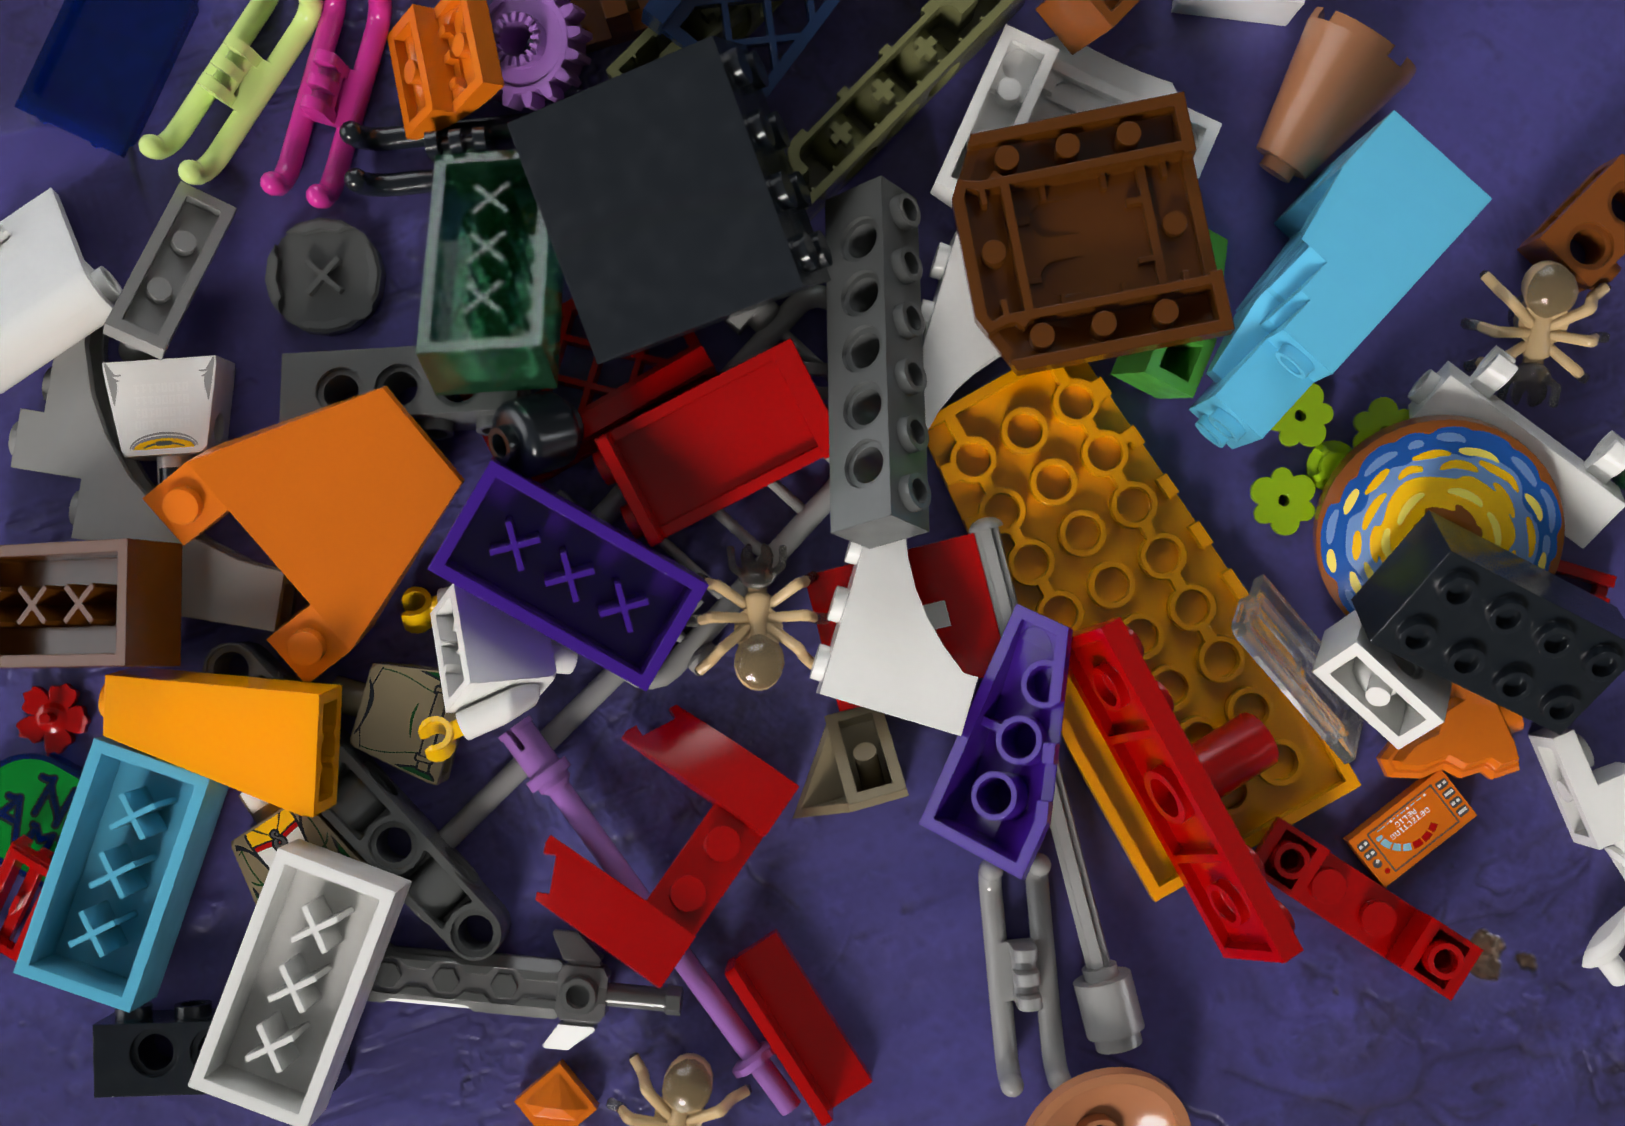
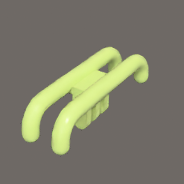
M250 0L167 127L159 135L146 134L140 138L138 143L140 152L144 156L155 160H163L174 155L191 137L214 100L218 99L233 109L232 113L206 152L197 161L184 160L178 167L180 178L188 184L203 185L213 180L229 163L309 42L322 14L323 0H298L299 6L296 15L267 60H264L250 46L273 13L279 0Z

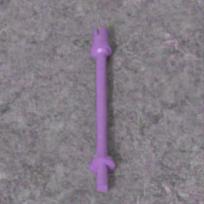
M530 715L510 728V730L499 736L500 742L505 744L529 777L530 781L526 785L530 791L534 793L538 790L541 795L550 796L604 872L646 900L650 895L649 891L569 783L570 772L567 768L571 766V763L565 755L559 759L533 723L532 717ZM688 948L675 969L740 1057L732 1069L733 1075L738 1079L752 1074L780 1114L785 1116L799 1106L801 1100L770 1059L775 1052L767 1040L760 1043L756 1040L695 954Z

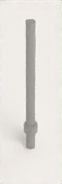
M702 599L698 603L694 612L704 603ZM604 668L540 731L551 748L555 750L624 680ZM515 758L499 771L439 831L441 838L450 847L456 848L528 777Z

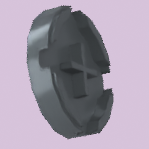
M319 217L297 223L285 232L288 235L281 239L278 246L274 245L267 258L265 283L271 303L288 322L309 334L333 337L356 330L373 316L384 296L386 272L380 252L363 232L342 220Z

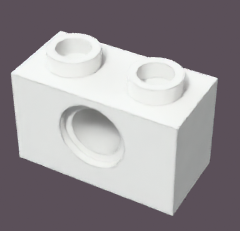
M1356 610L1324 631L1312 672L1398 750L1445 722L1453 682L1370 643Z

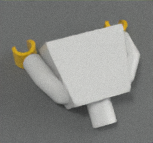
M454 584L438 589L435 596H431L426 589L416 586L408 588L402 596L405 612L402 613L401 619L405 630L410 633L419 634L426 632L432 627L445 712L456 713V719L450 722L439 716H431L421 722L418 728L420 739L429 738L434 734L445 735L442 742L425 749L424 752L429 761L441 762L450 758L455 751L457 738L465 736L467 740L474 739L504 726L533 708L537 704L539 696L555 679L556 673L571 674L576 667L578 653Z

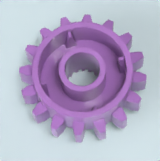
M493 0L488 9L504 87L491 99L498 102L502 101L503 106L521 112L524 106L537 111L545 107V101L547 100L557 102L565 99L564 92L571 86L579 88L582 82L578 76L583 66L590 65L591 58L586 56V43L593 39L592 33L583 29L580 24L586 16L585 11L570 3L571 0ZM530 38L533 40V43H529L528 46L531 48L530 50L526 49V54H524L525 45Z

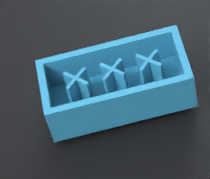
M105 736L94 738L13 973L128 1013L157 997L229 787Z

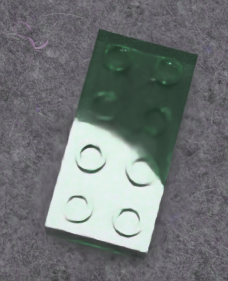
M517 150L435 155L416 355L435 395L558 388L564 274Z

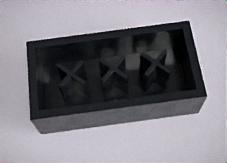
M1430 510L1427 511L1351 599L1370 643L1559 735L1625 670V619L1616 606Z

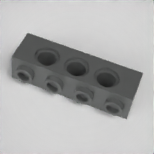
M518 340L283 353L279 422L340 402L347 393L354 390H359L358 395L387 386L398 399L404 390L410 387H418L414 399L403 406L431 439H448L454 436V431L476 430L481 435L489 436V432L492 429V420L497 408L508 400L531 394V359ZM472 383L477 384L476 391L470 399L460 403L454 402L456 393L461 387Z

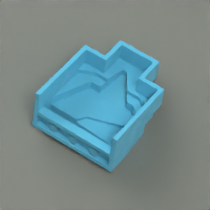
M1395 110L1323 169L1273 223L1290 239L1235 310L1237 312L1233 318L1235 330L1231 335L1224 336L1206 372V375L1214 382L1189 408L1199 419L1195 423L1196 428L1214 445L1223 448L1227 444L1233 450L1263 439L1314 382L1332 375L1492 200L1485 191Z

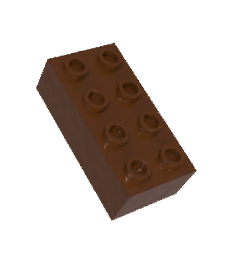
M123 538L0 545V669L181 666L183 544Z

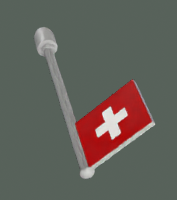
M984 517L976 520L970 526L969 534L907 549L915 587L929 621L943 646L961 670L966 674L978 677V679L984 678L1016 603L1018 604L999 531V526H1002L1003 522L995 517ZM852 564L804 575L808 576L811 580L807 590L813 612L818 614L816 624L821 644L830 646L836 623L827 620L828 611L837 585L847 588L854 566ZM836 699L839 712L861 707ZM1058 759L1050 829L1086 964L1081 969L1083 975L1073 981V986L1087 1039L1094 1042L1096 1051L1100 1054H1119L1135 1049L1142 1044L1141 1031L1144 1029L1145 1023L1131 970L1127 967H1118L1117 962L1109 957Z

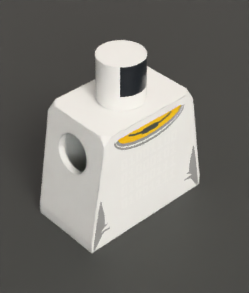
M216 355L102 363L103 375L121 452L125 458L139 461H157L158 485L185 462L215 445L228 441L235 380V363Z

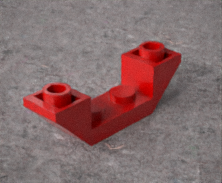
M1276 816L1255 849L1265 868V880L1452 1001L1484 950L1434 917L1416 909L1330 853L1331 850Z

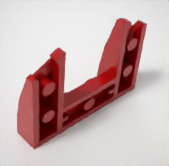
M678 705L669 708L673 720L643 736L636 725L628 729L621 738L625 743L712 804L710 810L648 898L644 900L552 835L545 842L543 852L545 855L556 856L550 893L537 892L535 898L538 903L657 988L663 986L696 938L695 935L800 787L765 761Z

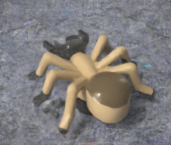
M1546 260L1532 265L1525 273L1521 282L1522 295L1517 298L1489 270H1483L1479 274V278L1509 307L1508 323L1510 327L1497 326L1471 318H1463L1460 326L1463 329L1477 331L1493 338L1523 339L1505 351L1514 358L1523 354V360L1518 365L1519 369L1498 390L1496 396L1505 401L1509 387L1513 383L1510 391V398L1513 404L1518 405L1523 393L1527 390L1526 403L1530 407H1535L1546 398V385H1549L1551 393L1548 404L1550 407L1556 408L1560 398L1561 385L1552 378L1550 370L1544 365V360L1550 356L1581 384H1586L1590 380V375L1557 348L1554 343L1563 342L1592 348L1597 346L1598 343H1607L1610 340L1611 335L1608 332L1595 331L1589 335L1567 332L1569 324L1596 312L1598 300L1611 289L1609 282L1600 283L1587 294L1582 306L1569 311L1575 304L1579 293L1576 277L1558 262ZM1484 357L1465 361L1463 364L1464 370L1467 372L1476 370Z
M749 543L741 552V569L736 564L735 548L728 546V568L748 588V593L744 598L723 581L710 578L701 572L697 573L708 583L707 589L718 592L742 608L743 611L740 613L708 611L700 615H691L686 624L687 627L704 626L712 623H734V632L715 646L710 654L695 667L694 672L696 675L703 676L726 652L736 645L738 649L735 653L734 669L737 678L745 687L751 690H767L776 684L785 665L783 650L779 642L793 651L798 659L811 670L814 657L810 655L801 642L783 630L782 622L804 621L812 624H828L830 622L827 620L828 613H817L808 609L775 612L773 608L800 589L806 588L817 581L818 573L812 570L802 577L795 578L771 597L767 593V587L774 582L778 574L785 570L787 547L780 545L778 565L772 568L774 555L771 548L766 543H763L760 556L756 561L752 554V546Z
M634 1052L629 1056V1061L637 1074L642 1095L655 1108L654 1116L636 1114L630 1111L624 1102L615 1098H609L606 1106L609 1110L618 1113L622 1121L629 1126H702L704 1122L725 1116L737 1102L751 1095L752 1088L749 1084H745L729 1093L718 1105L705 1109L713 1089L714 1075L711 1066L704 1057L695 1053H686L678 1056L669 1065L664 1076L662 1093L659 1096L651 1084L649 1071L640 1054Z

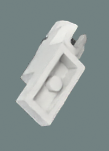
M1544 727L1528 734L1573 842L1598 850L1604 848L1625 880V763L1614 762L1592 771L1590 768L1594 766L1592 751L1587 742L1579 734H1576L1574 729L1567 728L1559 735Z

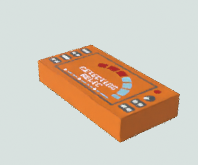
M1443 770L1416 780L1342 839L1375 881L1386 888L1475 818L1477 814Z

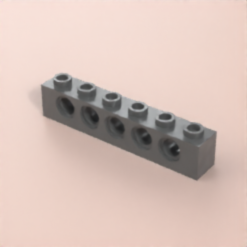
M878 176L825 200V239L829 245L833 265L827 267L831 280L826 282L831 533L868 549L930 532L929 505L931 503V490L927 476L926 449L929 443V433L925 423L924 396L927 377L923 367L922 342L925 322L921 312L920 288L923 268L919 258L918 234L921 215L917 199L883 176Z

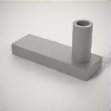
M180 181L104 324L103 334L120 341L118 350L123 361L152 360L155 357L162 360L234 219L236 207Z

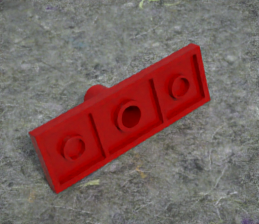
M1121 616L1073 631L1068 675L1223 957L1275 963L1288 962L1304 951L1294 933V919L1289 910L1280 901L1276 900L1264 878L1265 868L1258 854L1245 844L1221 800L1278 762V747L1272 734L1256 716L1243 712L1190 744L1173 713L1174 703L1170 693L1159 681L1155 680L1143 658L1144 648L1139 637L1130 627L1125 626Z

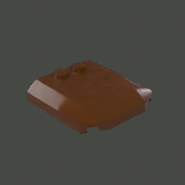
M1184 91L970 135L960 177L957 179L952 197V209L975 324L1016 376L1228 336L1235 330L1222 269L1217 270L1195 169L1193 158L1197 149Z

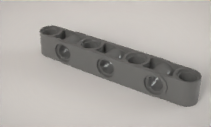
M250 641L218 645L205 657L202 668L203 673L230 675V660L235 654L239 653L248 662V677L299 681L289 674L266 648ZM341 725L337 804L322 812V815L369 865L412 881L404 903L421 920L430 925L457 955L471 961L483 960L492 955L510 933L512 923L509 911L480 879L471 864L456 848L450 847L441 838L436 826L371 756L350 744L351 735ZM392 827L402 828L410 836L412 847L408 856L397 855L389 847L387 837ZM480 915L489 920L494 933L491 941H478L470 935L467 928L469 916Z

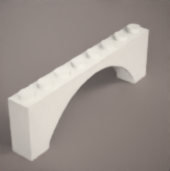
M957 231L949 245L942 242L939 243L929 273V277L939 280L933 301L922 299L921 312L925 322L922 342L923 367L927 377L924 396L925 423L928 430L938 412L952 394L971 376L1001 357L975 324ZM903 539L872 549L849 541L844 562L854 565L847 588L837 585L827 615V620L836 623L830 646L819 644L809 678L819 681L816 693L961 736L978 677L966 674L961 670L943 646L929 621L915 587L908 558L907 540Z

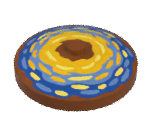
M1427 415L1407 419L1383 428L1363 440L1342 459L1332 472L1323 488L1315 511L1313 523L1315 560L1329 594L1346 616L1355 610L1351 601L1354 595L1428 510L1554 575L1562 556L1565 540L1564 511L1559 492L1546 467L1536 455L1506 431L1478 419L1457 415Z

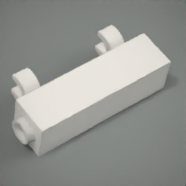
M1496 345L1490 350L1471 376H1468L1449 361L1437 373L1432 369L1426 371L1408 394V398L1412 400L1408 405L1410 419L1427 415L1464 416L1492 424L1518 439L1536 455L1552 477L1563 506L1565 536L1582 549L1625 507V500L1619 486L1610 480L1625 469V439L1613 430L1610 431L1584 461L1494 395L1519 369L1514 364L1516 359Z

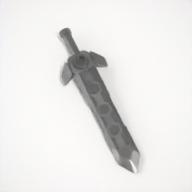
M555 929L553 931L554 939L563 959L568 960L567 963L557 958L495 952L483 960L471 961L463 959L454 951L397 946L389 942L367 1001L381 1003L396 1001L467 1008L474 1012L556 1019L558 1017L561 1021L544 1042L543 1047L547 1049L569 1050L597 1029L598 1023L609 1011V1006L665 1012L666 1015L680 1016L684 990L683 986L668 985V988H657L656 986L611 982L612 972L608 965L601 961L604 955L579 931Z

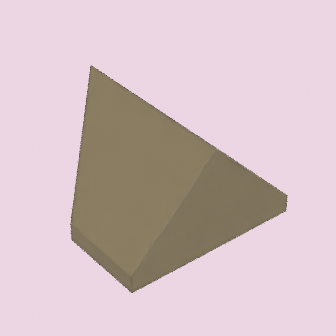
M857 707L824 716L826 725L792 819L850 813L909 796L884 713L865 707Z

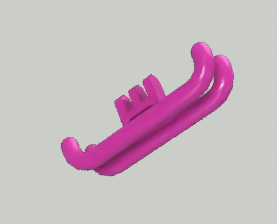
M323 0L322 14L318 21L278 163L274 171H268L260 178V185L265 193L271 196H283L293 188L304 162L314 124L318 122L336 127L322 178L319 184H313L307 189L306 198L311 206L320 209L330 208L339 199L345 186L344 175L350 169L356 149L341 139L339 134L340 127L346 121H355L363 125L391 25L392 0H368L367 22L353 70L345 64L340 56L335 54L344 23L347 0Z

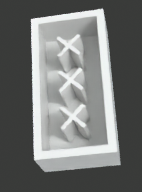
M302 839L294 840L279 847L197 1059L188 1087L292 1126H311L328 1106L412 881Z

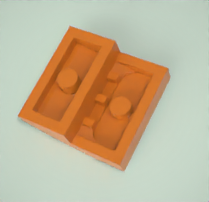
M440 0L434 8L412 4L388 33L387 40L406 139L419 140L424 138V132L440 131L451 126L481 107L504 87L487 0Z

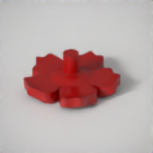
M70 683L52 685L49 692L41 686H33L30 691L23 693L25 702L22 705V710L33 716H28L16 724V727L19 729L20 738H27L34 744L44 741L47 754L53 752L61 754L69 745L75 742L74 733L82 734L88 732L91 718L87 714L86 706H75L79 700L80 691Z

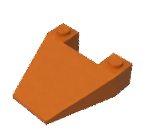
M383 386L215 445L185 462L142 499L184 546L215 525L229 512L235 517L309 602L266 640L303 682H311L348 654L373 628L465 479L387 386Z

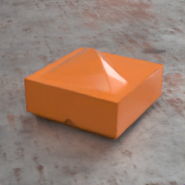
M563 1058L521 1092L514 1101L534 1126H578L594 1113L600 1104Z

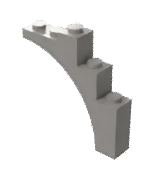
M103 325L53 359L52 367L47 369L42 382V395L46 401L44 412L20 408L19 420L12 426L9 434L8 446L12 455L11 467L81 479L80 489L73 495L69 506V520L73 525L71 538L82 540L130 538L181 543L142 499L156 487L148 477L139 460L125 458L121 452L103 375L102 363L109 362V336L103 334ZM204 532L185 546L183 545L182 617L276 631L294 615L298 590L278 567L257 562L216 542Z

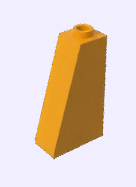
M131 667L105 675V684L100 691L98 701L99 712L103 717V736L300 816L315 817L337 804L343 685L147 667Z

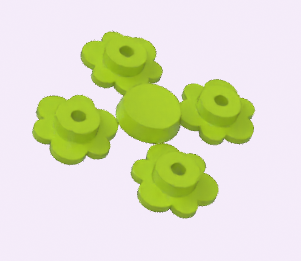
M1315 383L1306 390L1271 429L1279 432V441L1284 446L1291 447L1300 442L1306 447H1315L1306 461L1307 476H1293L1288 468L1280 467L1271 473V477L1258 478L1250 487L1251 499L1257 504L1253 511L1254 519L1260 524L1270 523L1272 530L1282 536L1295 533L1299 528L1300 521H1308L1313 518L1315 507L1310 500L1315 494V486L1323 491L1332 472L1352 450L1349 445L1341 441L1330 440L1323 442L1326 437V427L1324 424L1329 423L1333 419L1334 411L1330 405L1323 403V390ZM1380 397L1373 400L1368 407V412H1360L1353 418V426L1358 431L1353 438V448L1378 432L1381 428L1383 429L1392 424L1410 419V410H1398L1397 404L1388 397ZM1296 411L1301 414L1300 421L1295 418ZM1280 496H1283L1285 498V504L1283 506H1281L1278 501Z

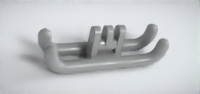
M1037 853L1025 880L1030 938L1007 940L1002 890L1004 870L983 860L979 865L978 871L996 1070L1001 1091L1006 1096L1013 1098L1019 1096L1024 1089L1018 1058L1013 1001L1022 1012H1038L1043 1066L1049 1087L1054 1090L1064 1082L1072 1079L1067 1066L1063 1038L1049 890L1051 861L1043 853Z

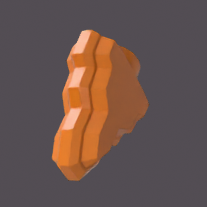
M1452 683L1445 722L1399 750L1388 741L1376 756V759L1386 777L1421 779L1443 770L1456 778H1463L1480 772L1487 779L1492 780L1520 770L1519 756L1511 734L1524 728L1523 717Z

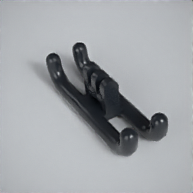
M530 113L461 119L440 131L424 132V138L419 140L406 139L404 125L367 127L355 121H346L341 125L339 131L341 139L346 144L357 149L370 151L425 147L426 153L436 165V169L396 173H370L360 168H351L344 175L345 185L349 190L359 195L391 197L529 183L521 160L496 162L494 140L512 138L507 123Z

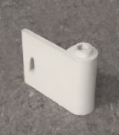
M49 188L0 221V394L102 327L123 290L106 268L100 266L94 270L84 260L61 199L52 188Z

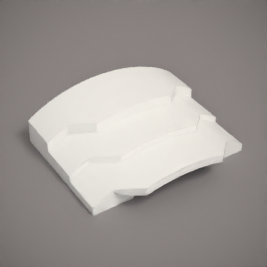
M1006 24L930 193L952 208V197L957 179L960 177L971 134L1177 93L1172 82L1136 70L1088 46L1072 55L1057 36L1042 41ZM1188 108L1197 149L1193 159L1197 178L1199 179L1222 123Z

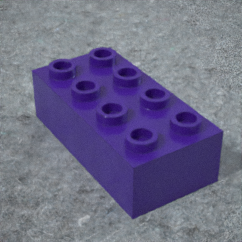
M495 457L491 458L427 569L646 692L709 586L699 574L532 478H527L506 464L500 463Z

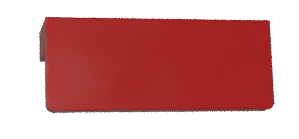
M777 928L727 960L724 973L727 980L820 1124L825 1126L834 1120L833 1108L873 1082L872 1075Z

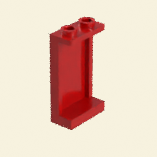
M789 338L597 437L594 440L599 451L593 453L592 457L605 483L608 486L617 483L627 502L626 505L620 507V510L633 536L636 539L645 536L650 547H653L663 542L666 537L823 457L825 459L829 458V411L792 338Z

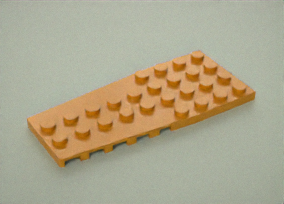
M1088 363L1016 376L1011 370L941 409L928 430L929 451L968 534L970 526L978 519L995 517L1003 522V525L999 526V531L1018 604L1072 628L1073 631L1121 616L1125 626L1130 627L1139 637L1144 648L1143 658L1155 680L1159 681L1170 693L1174 703L1173 713L1190 744L1243 712L1256 716L1268 728L1278 747V762L1221 799L1246 845L1252 848L1259 844L1276 816L1293 825L1362 786L1273 628L1232 568L1226 567L1212 546L1214 542L1199 520H1194L1177 495L1179 490L1168 474L1162 473L1143 445L1145 441L1134 425L1130 426L1111 398L1112 392L1102 377L1098 378ZM1068 675L1061 730L1062 741L1150 898L1157 902L1180 889L1184 884Z

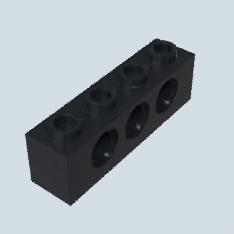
M183 1001L176 1003L174 1010H153L152 1002H147L130 1013L115 1008L114 1013L93 1024L94 1098L207 1094L188 1087V1083L217 1009L212 1008V1001ZM156 1034H161L170 1040L174 1049L173 1058L165 1057L158 1051L155 1044ZM350 1047L334 1090L351 1075Z

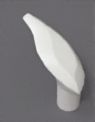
M1625 906L1597 930L1590 940L1582 960V967L1589 969L1598 967L1608 981L1616 987L1625 984V962L1619 955L1625 945Z

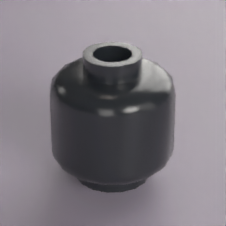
M538 391L508 400L499 406L492 420V429L489 432L488 441L490 450L497 461L506 464L527 478H532L565 467L575 460L584 438V427L582 418L572 403L566 401L553 391Z

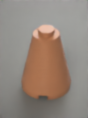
M1316 7L1306 22L1256 146V149L1264 156L1259 165L1285 183H1289L1293 176L1305 180L1410 82L1416 73L1415 65L1408 57H1406L1401 66L1397 65L1388 57L1395 45L1365 24L1338 11H1335L1330 20L1327 21L1325 20L1324 7Z

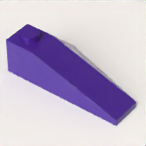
M1016 603L968 711L962 735L956 738L919 824L1013 876L1026 880L1051 824L1073 629Z

